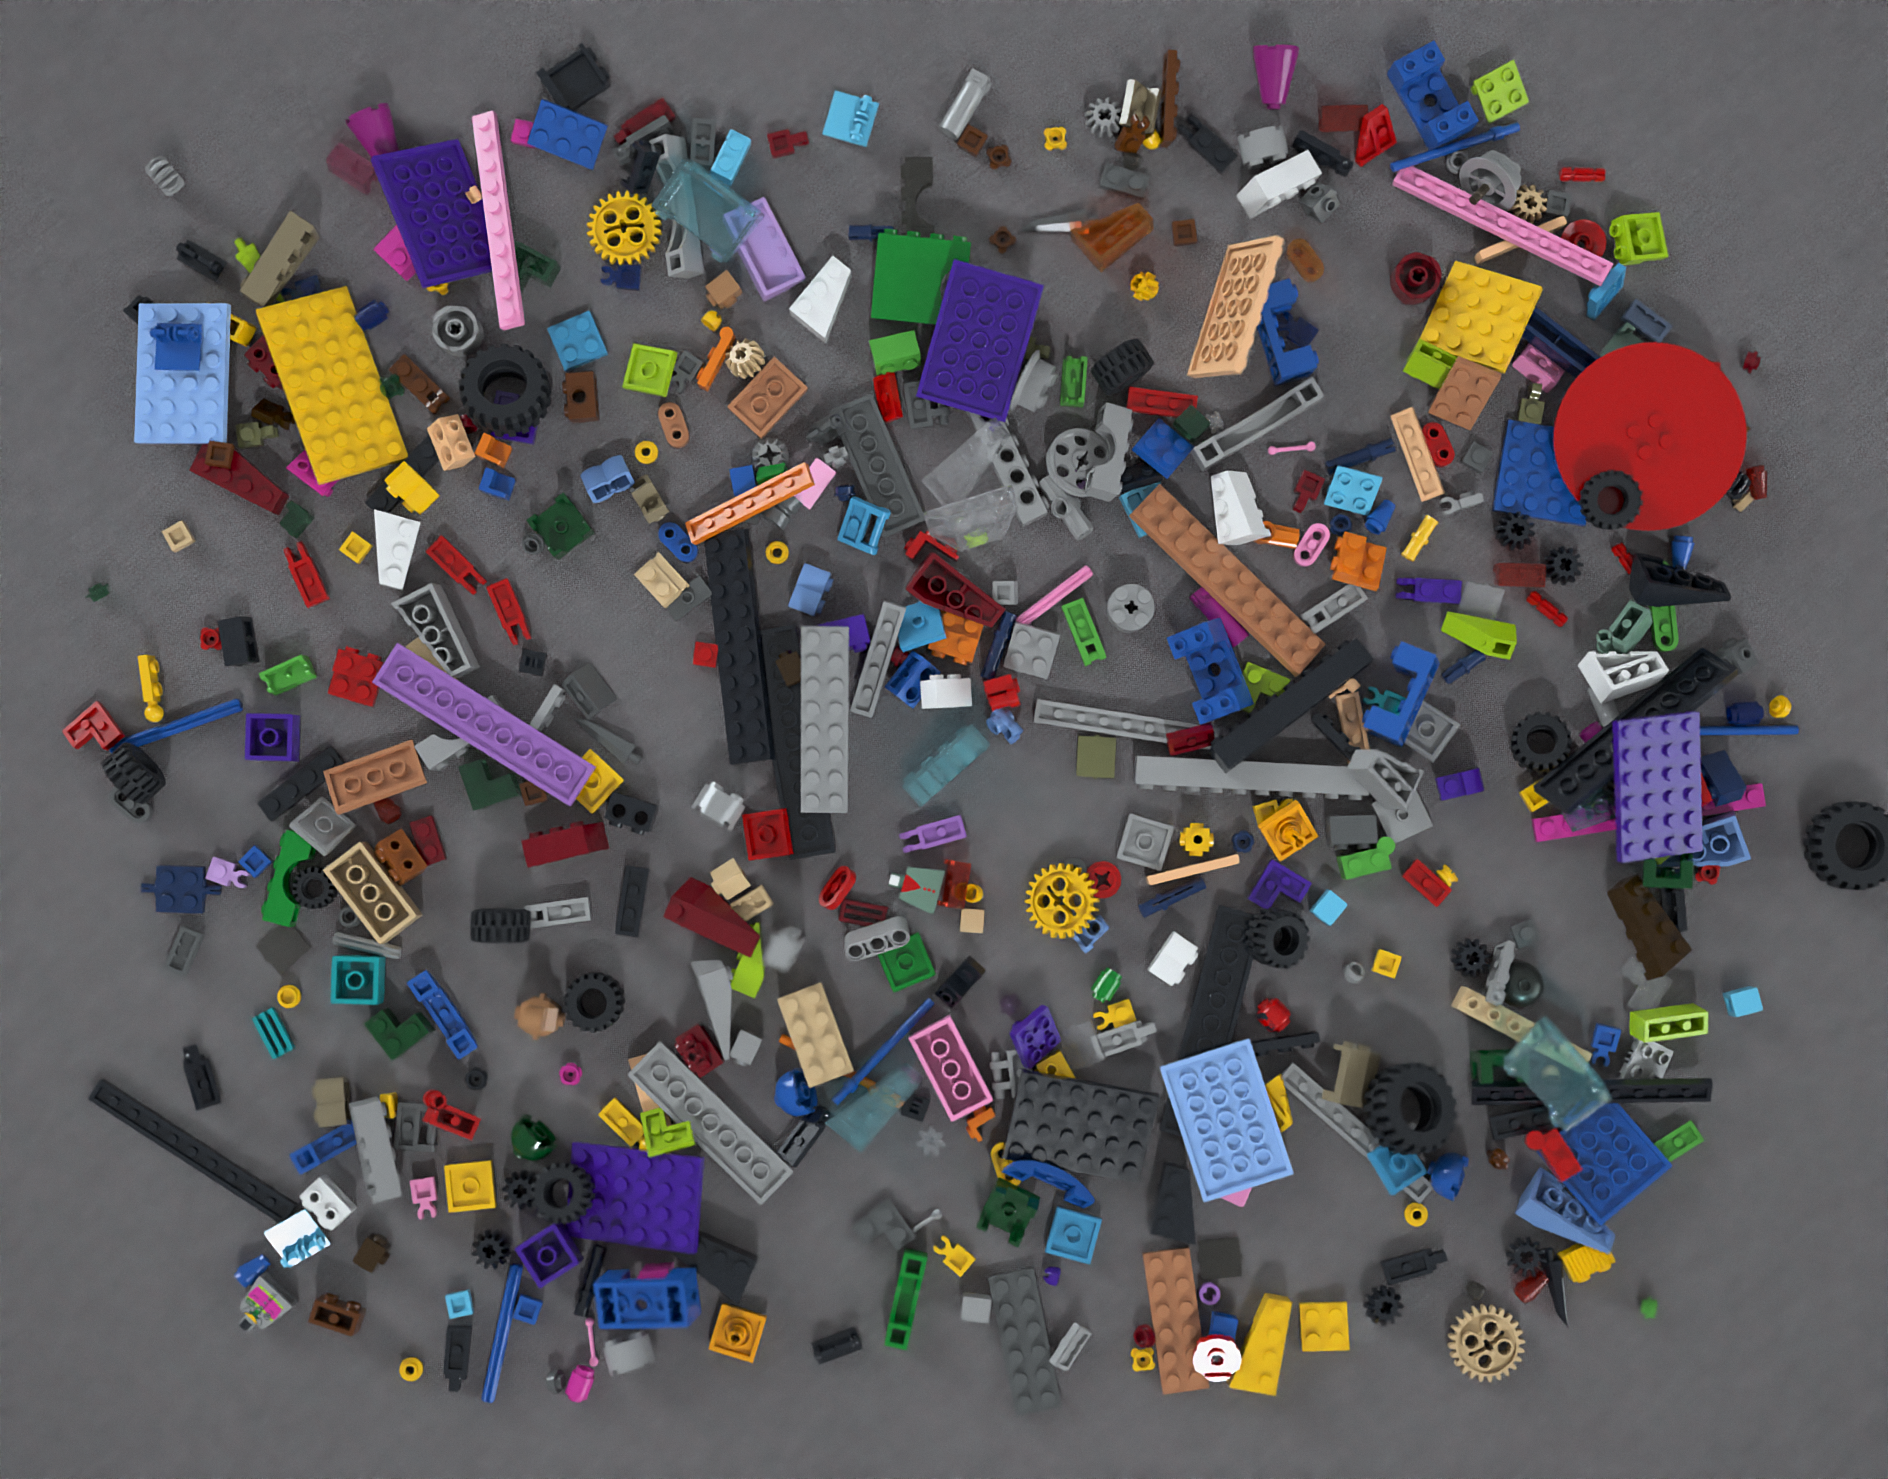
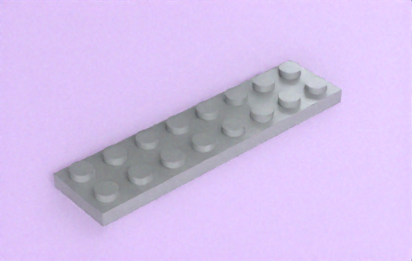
M846 626L801 627V813H848L849 627Z
M661 1040L627 1074L677 1124L690 1121L694 1141L760 1205L794 1172L697 1075L692 1073L688 1066Z

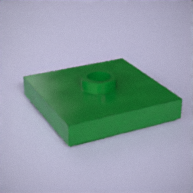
M919 932L911 934L910 940L906 945L878 954L893 993L936 975Z

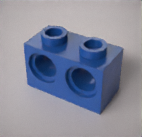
M912 650L885 685V688L913 709L921 700L920 681L930 680L929 675H939L941 672L929 661Z

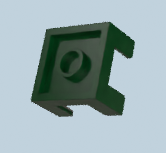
M564 492L554 499L556 503L539 516L535 513L526 520L531 528L542 536L548 547L547 549L557 560H560L595 533Z
M1693 853L1680 854V868L1656 867V859H1644L1643 887L1693 889Z
M1516 1048L1469 1051L1471 1079H1479V1083L1482 1084L1493 1083V1066H1505V1075L1507 1077H1516L1518 1082L1529 1081L1528 1056L1526 1052Z
M998 1177L980 1212L976 1228L987 1232L988 1226L991 1224L1010 1233L1008 1243L1018 1248L1023 1240L1028 1223L1031 1218L1034 1219L1038 1211L1041 1197Z

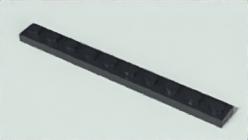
M104 1078L99 1080L88 1097L89 1101L278 1223L290 1218L298 1203Z
M1711 1078L1529 1080L1526 1082L1493 1081V1083L1483 1084L1479 1083V1081H1472L1470 1099L1472 1105L1711 1102L1713 1082Z

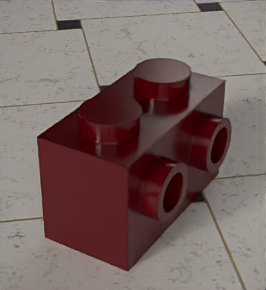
M262 335L244 354L249 360L247 365L256 373L261 371L266 376L263 380L271 388L278 387L284 391L265 337Z

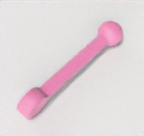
M1309 442L1306 445L1279 448L1270 446L1268 453L1274 455L1276 452L1295 450L1311 452L1316 448V445L1313 442Z
M589 1317L585 1320V1324L588 1326L591 1351L589 1364L594 1367L597 1366L599 1359L595 1354L594 1319Z

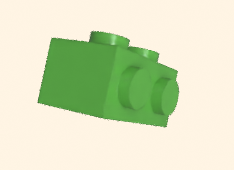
M914 330L869 340L877 376L884 375L886 372L893 373L904 369L911 370L922 365Z

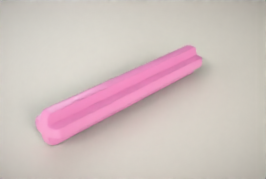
M1087 565L1082 567L1019 615L1015 621L1029 625L1092 577V570Z

